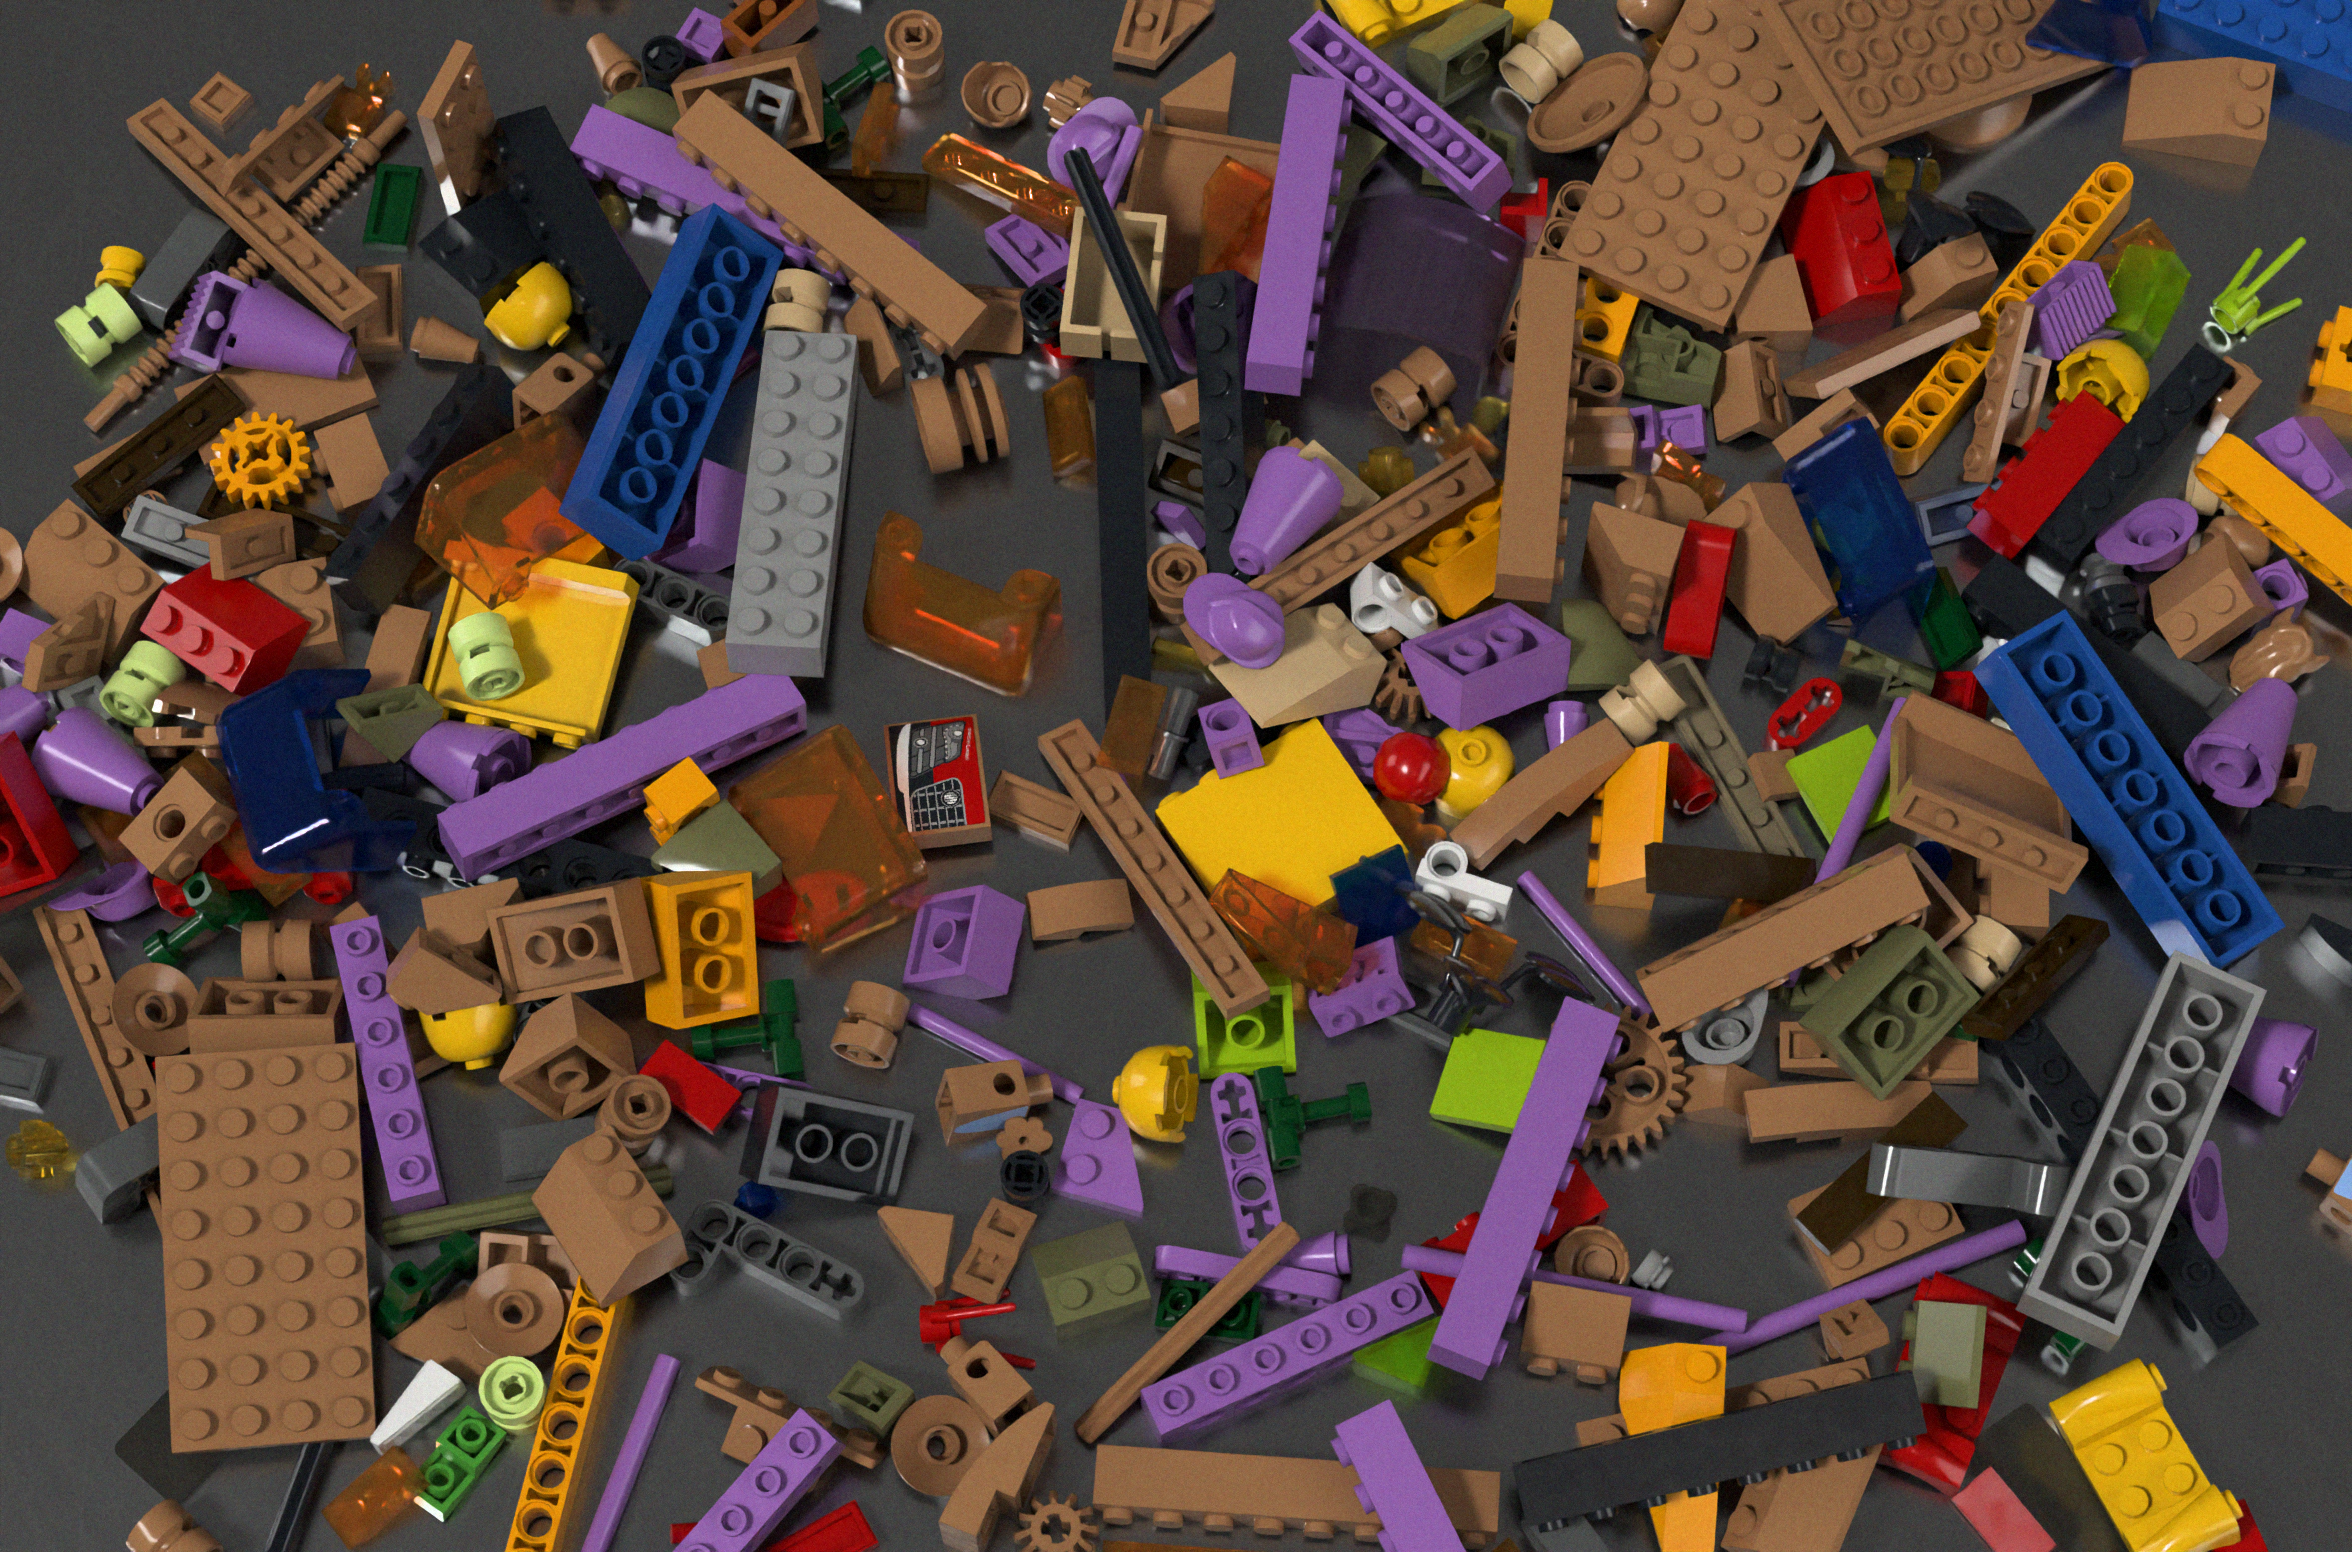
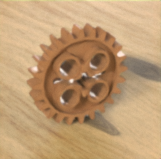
M1606 1003L1604 1011L1613 1014L1611 1003ZM1629 1005L1623 1009L1619 1016L1621 1019L1615 1032L1616 1035L1623 1037L1622 1043L1629 1050L1624 1055L1616 1057L1613 1065L1604 1061L1599 1076L1605 1075L1608 1080L1615 1079V1084L1612 1086H1608L1606 1083L1598 1105L1607 1107L1610 1112L1607 1116L1598 1120L1591 1119L1585 1114L1583 1119L1591 1122L1582 1146V1155L1585 1157L1590 1153L1593 1146H1600L1603 1159L1608 1158L1610 1148L1615 1146L1618 1147L1623 1158L1627 1157L1628 1143L1634 1142L1642 1151L1646 1150V1134L1649 1133L1659 1140L1663 1138V1129L1659 1123L1660 1121L1666 1124H1675V1113L1669 1107H1683V1096L1676 1091L1686 1088V1077L1676 1073L1684 1069L1683 1057H1671L1677 1051L1676 1040L1662 1042L1665 1033L1661 1025L1649 1030L1650 1018L1648 1013H1644L1637 1021L1632 1020L1631 1006ZM1540 1037V1038H1539L1540 1040L1548 1041V1038H1545V1037ZM1639 1060L1645 1061V1065L1643 1066H1633L1634 1063ZM1638 1082L1646 1083L1653 1089L1650 1094L1644 1097H1634L1627 1090L1631 1085Z

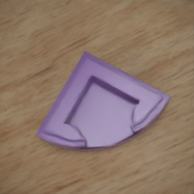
M1160 500L1150 511L1167 531L1183 543L1200 551L1206 545L1205 529L1188 506Z

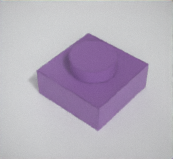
M696 7L693 9L675 37L683 44L688 57L705 65L718 61L725 50L720 25L722 19Z

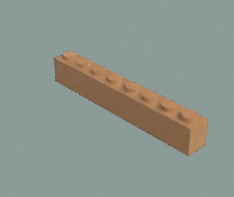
M709 89L704 91L673 126L672 131L677 143L675 149L681 157L693 166H697L699 162L712 172L710 174L712 180L724 191L731 193L733 190H736L747 199L745 201L746 206L762 220H766L769 216L781 225L780 232L792 244L801 247L804 243L816 253L814 256L816 261L828 272L836 274L837 271H840L851 280L849 283L850 287L864 300L870 302L874 298L885 306L884 312L891 321L903 329L909 325L922 335L919 338L921 343L935 355L941 356L945 353L956 361L990 321L988 307L985 303Z
M1524 258L1493 598L1550 603L1553 585L1562 586L1565 558L1556 557V545H1565L1568 517L1559 516L1560 504L1568 505L1571 477L1562 476L1563 464H1572L1574 437H1568L1565 434L1566 425H1575L1577 398L1569 397V386H1578L1580 359L1572 358V347L1581 348L1584 320L1575 319V310L1584 309L1587 285L1585 281H1578V262Z
M1097 1444L1093 1512L1094 1515L1103 1516V1521L1106 1523L1127 1525L1133 1523V1518L1153 1519V1525L1158 1527L1180 1528L1183 1527V1521L1203 1523L1204 1529L1219 1532L1232 1531L1234 1525L1254 1526V1532L1264 1535L1283 1534L1284 1528L1302 1529L1305 1536L1320 1539L1334 1537V1532L1355 1533V1539L1365 1542H1379L1376 1533L1384 1529L1375 1511L1366 1515L1355 1494L1353 1487L1361 1482L1353 1466L1350 1465L1343 1469L1340 1461ZM1424 1467L1463 1547L1466 1549H1481L1486 1547V1542L1495 1543L1498 1532L1500 1472Z

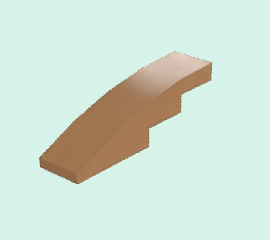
M392 603L388 606L379 621L356 696L417 684L419 682L433 612ZM350 724L348 725L338 767L391 762L358 734Z
M1606 717L1566 740L1517 774L1497 790L1495 794L1480 804L1449 835L1456 844L1463 848L1470 864L1482 871L1515 838L1526 844L1558 811L1569 817L1635 750L1612 720Z
M1798 1021L1780 1022V1071L1853 1079L1823 1053L1799 1025ZM1944 1036L1902 1081H1930V1084H1979L1978 1039L1976 1042Z
M1901 1080L1882 1101H1879L1856 1081L1748 1090L1743 1092L1742 1100L1750 1143L1795 1137L1797 1143L1841 1137L1842 1142L1883 1137L1932 1092L1930 1081Z

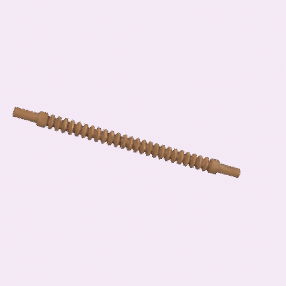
M396 109L367 139L359 138L352 145V153H344L345 161H336V170H327V179H318V188L310 187L308 189L310 196H301L299 199L301 205L291 206L292 214L290 216L302 227L304 225L311 227L313 224L311 218H320L322 215L320 209H329V200H338V191L346 192L348 190L347 182L355 183L357 181L356 174H364L366 171L364 166H372L381 157L379 151L409 122L407 117ZM247 249V258H238L237 263L239 266L237 268L229 267L228 272L230 277L251 285L249 280L254 277L259 278L258 271L260 269L263 271L268 270V261L256 250ZM180 320L174 322L175 330L167 329L165 331L167 336L165 339L157 338V347L155 349L153 347L147 348L148 356L146 358L143 356L138 357L139 365L137 367L130 365V373L128 375L121 374L113 382L114 389L83 419L84 423L91 430L97 432L128 401L134 403L143 393L141 388L143 386H151L150 378L152 376L159 378V369L169 368L168 360L170 358L168 352L173 351L171 344L176 342L174 336L180 334L177 328L183 325Z

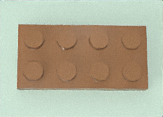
M457 39L416 114L444 203L461 210L468 196L472 197L476 194L481 183V172L487 160H492L488 150V141L495 126V116L491 109L488 91L485 88L481 66H479L474 46Z

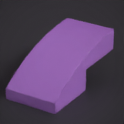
M1701 404L1656 412L1652 405L1630 409L1638 430L1636 459L1672 458L1709 453L1706 412Z

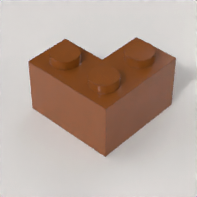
M732 0L738 7L721 20L720 25L725 50L734 58L793 45L819 22L816 0Z

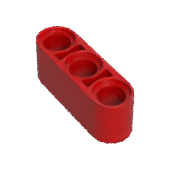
M1693 519L1689 520L1684 536L1666 627L1664 651L1711 660L1718 637L1736 546V528Z

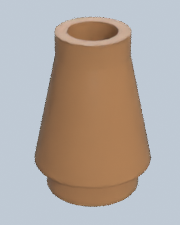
M598 33L589 39L586 50L591 55L604 90L616 96L622 91L641 85L643 75L641 73V64L638 60L616 44L606 33Z
M432 315L431 318L420 316L413 331L410 350L419 353V358L462 362L466 364L475 363L481 339L468 335L435 315Z

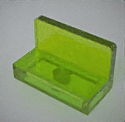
M2130 244L2126 247L2108 284L2117 312L2111 313V317L2105 319L2103 328L2124 332L2140 351L2155 353L2192 276L2174 252Z

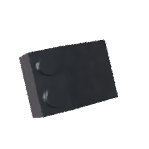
M509 187L451 214L417 243L425 270L483 323L495 304L500 299L505 302L511 293L519 287L516 282L523 275L543 261L549 264L548 253L541 240L536 239L531 233L528 216L521 203L516 202L511 196Z
M761 1078L739 1174L758 1184L881 1207L885 1205L894 1207L915 1113Z

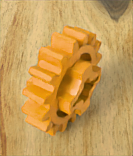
M258 412L252 413L251 422L247 424L241 418H235L237 429L231 432L228 429L222 428L220 434L224 444L213 443L211 446L215 459L209 462L213 475H217L214 479L220 491L226 490L228 499L232 503L243 497L244 505L248 510L253 508L256 501H262L265 510L271 509L272 500L276 498L282 504H288L286 493L291 490L301 494L303 488L299 478L310 479L312 475L308 463L313 461L310 447H306L308 441L303 431L297 432L294 421L291 419L280 425L278 415L274 412L271 413L267 421H261ZM288 449L291 450V461L289 466H287L284 462V460L288 457L286 452ZM234 456H236L239 461L235 465L237 471L233 474L232 461Z

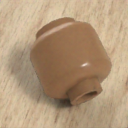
M2223 515L2213 519L2208 528L2202 533L2200 539L2201 548L2222 532H2227L2251 572L2263 568L2274 550V542L2241 515Z

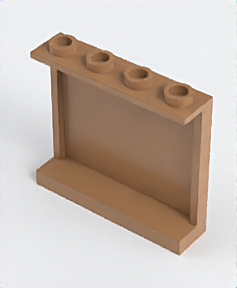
M1147 108L1143 125H1135L1142 129L1144 134L1137 149L1135 164L1131 163L1123 183V189L1129 190L1126 203L1118 202L1116 210L1167 215V248L1161 294L1171 296L1177 290L1193 284V277L1232 269L1259 284L1281 144L1154 124L1153 109Z
M1912 689L1891 723L1889 821L2065 895L2088 861V848L2072 842L2070 813L2015 733Z

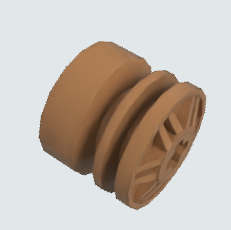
M986 362L974 365L975 387L970 386L964 368L956 370V392L948 393L940 375L909 382L919 433L933 475L963 468L962 447L971 445L980 463L987 462L986 440H991L998 459L1010 455L1008 441L1010 423L1001 389L992 378Z

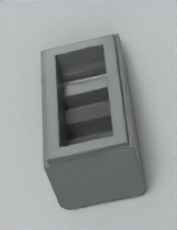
M752 78L742 116L763 132L772 134L771 138L786 149L797 91L758 78ZM761 94L782 100L780 108L761 103ZM758 112L777 117L775 125L757 120Z

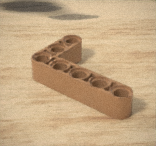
M1575 180L1561 187L1532 258L1556 260L1559 249L1552 245L1563 243L1578 212L1569 210L1568 207L1577 206L1581 208L1592 185L1585 181ZM1521 286L1498 340L1494 373L1497 380L1511 389L1514 363L1506 358L1515 356ZM1572 348V358L1580 359L1578 386H1569V397L1577 398V407H1619L1624 385V375L1620 367L1611 361ZM1597 385H1604L1610 388L1611 391L1607 393H1601L1594 390L1592 387Z

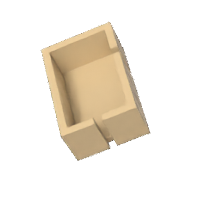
M1076 206L1060 324L1061 355L1102 359L1103 350L1111 351V360L1148 363L1083 207ZM1112 210L1158 317L1167 248V215Z

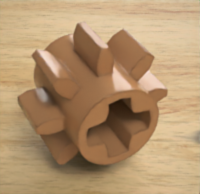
M1073 75L1071 80L1066 78L1065 82L1059 79L1054 81L1043 102V109L1048 111V115L1051 116L1048 124L1059 129L1086 104L1096 99L1093 97V93L1090 92L1093 84L1076 75Z

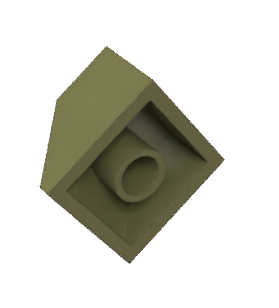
M1481 2L1468 10L1460 9L1454 12L1446 20L1445 24L1431 32L1424 31L1418 34L1410 42L1409 46H1407V72L1429 99L1438 100L1442 103L1448 101L1500 69V60L1510 51L1514 16L1509 10Z
M1124 1220L1029 1248L1057 1342L1152 1313L1151 1294L1137 1250Z
M1918 1300L1913 1301V1310L1904 1311L1902 1340H1909L1910 1342L1908 1361L1900 1360L1898 1371L1908 1369L1913 1372L1920 1403L1978 1409L1987 1306Z

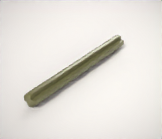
M661 1164L640 1168L657 1195L669 1193L673 1190L672 1173L668 1165ZM538 1188L388 1216L382 1219L383 1237L388 1245H395L448 1235L455 1230L469 1231L541 1217L531 1200V1197Z

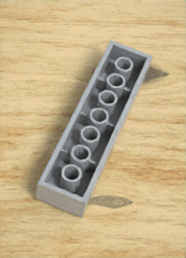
M766 330L725 638L729 672L824 678L860 373L857 335Z
M2174 949L2162 970L2015 1310L2108 1353L2111 1351L2123 1332L2267 990Z

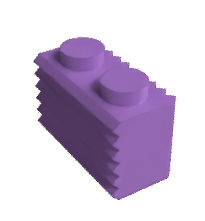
M2071 260L2025 301L2035 305L2025 345L2029 349L2027 353L2053 361L2063 360L2076 348V344L2082 343V339L2087 338L2089 334L2101 330L2105 325V319L2111 317V313L2117 312L2099 263Z
M216 270L197 277L199 284L194 285L196 292L191 294L193 300L187 302L190 309L184 311L186 317L181 319L183 325L177 327L180 334L174 336L176 342L171 344L173 351L168 352L171 360L208 375L221 369L225 345L230 346L233 334L229 333L232 320L247 286H250Z

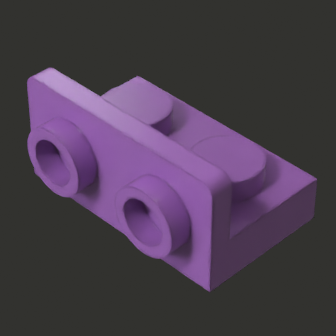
M1393 935L1304 968L1309 1008L1326 1037L1331 1038L1415 1006L1414 995L1405 981L1400 948Z

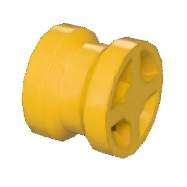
M122 246L104 248L100 259L103 270L97 273L94 285L97 289L107 282L123 299L127 300L131 288L146 268L147 260L145 256L138 251Z

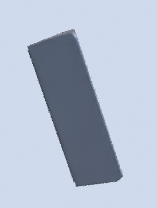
M1993 477L1991 484L1968 483L1907 499V505L1922 546L1925 548L1974 535L1966 528L1967 524L1977 514L1971 508V505L1988 486L1996 491L2002 482L1998 478Z

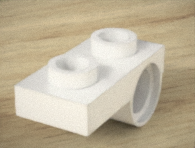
M1370 562L1359 570L1358 574L1351 580L1352 623L1358 630L1365 633H1378L1392 626L1411 640L1438 629V613L1434 604L1425 596H1418L1404 586L1393 573H1386Z
M1442 841L1431 846L1425 858L1421 859L1415 877L1414 890L1429 893L1449 904L1464 908L1469 915L1479 920L1492 921L1497 919L1504 922L1510 907L1513 888L1466 873L1468 858L1463 848L1458 844ZM1441 863H1447L1452 865L1457 872L1452 876H1441L1434 871L1433 867Z

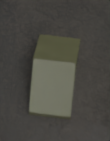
M420 683L338 699L335 706L358 734L394 764L442 717L444 709Z
M861 1360L854 1364L827 1396L847 1416L866 1431L874 1434L884 1446H887L891 1441L894 1426L900 1415L908 1406L916 1402L914 1391L909 1385Z

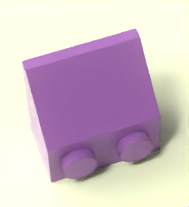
M2294 416L2254 438L2250 446L2332 514L2352 503V458L2321 416Z
M705 458L699 460L662 548L642 558L676 573H715L736 562L747 475Z
M985 884L921 896L902 986L909 989L972 1000L1007 995L1013 975L1012 969L1018 940L1022 933V921L1026 905Z

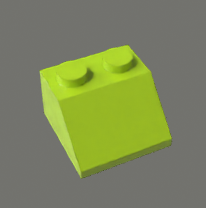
M1287 960L1252 963L1270 989V1000L1228 1021L1191 969L1200 1080L1216 1079L1225 1073L1253 1076V1071L1269 1066H1282L1283 1073L1296 1072L1292 985Z

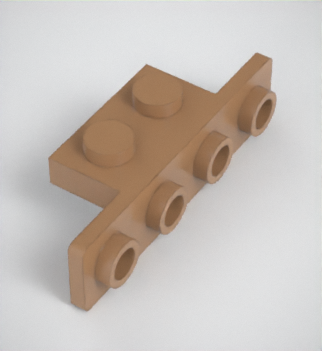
M338 73L327 84L323 80L318 81L304 98L306 102L300 107L296 104L289 106L278 119V126L273 131L264 128L249 145L250 151L244 156L239 152L235 153L221 169V173L225 177L218 192L226 197L252 174L285 204L289 202L333 163L345 148V145L315 118L334 102L346 79Z
M2007 302L2005 309L1998 317L1996 324L1998 338L1994 354L1989 358L1985 369L1986 387L1983 399L1978 403L1974 413L1976 427L1972 444L1968 446L1963 458V467L1965 469L1963 480L1966 482L1991 484L2001 444L2022 449V445L2035 431L2052 360L2024 352L2035 305L2032 303Z
M724 1365L711 1366L698 1375L695 1382V1387L737 1406L720 1451L749 1465L799 1408L811 1413L846 1445L839 1455L873 1469L885 1459L889 1448L878 1443V1438L871 1432L860 1428L848 1429L833 1422V1417L826 1411L815 1407L803 1408L788 1401V1395L783 1391L770 1386L758 1387L744 1380V1375L732 1367ZM819 1478L807 1490L808 1493L816 1488Z

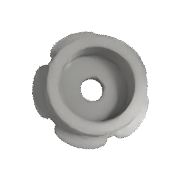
M1653 1247L1630 1279L1639 1285L1641 1289L1647 1290L1649 1287L1653 1291L1658 1292L1674 1271L1667 1264L1671 1254L1668 1253L1664 1256Z

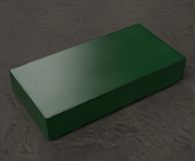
M378 163L362 240L365 249L409 253L425 177L423 167Z
M1935 567L1906 590L1907 596L1942 671H1954L1984 648L1982 640L1947 567Z

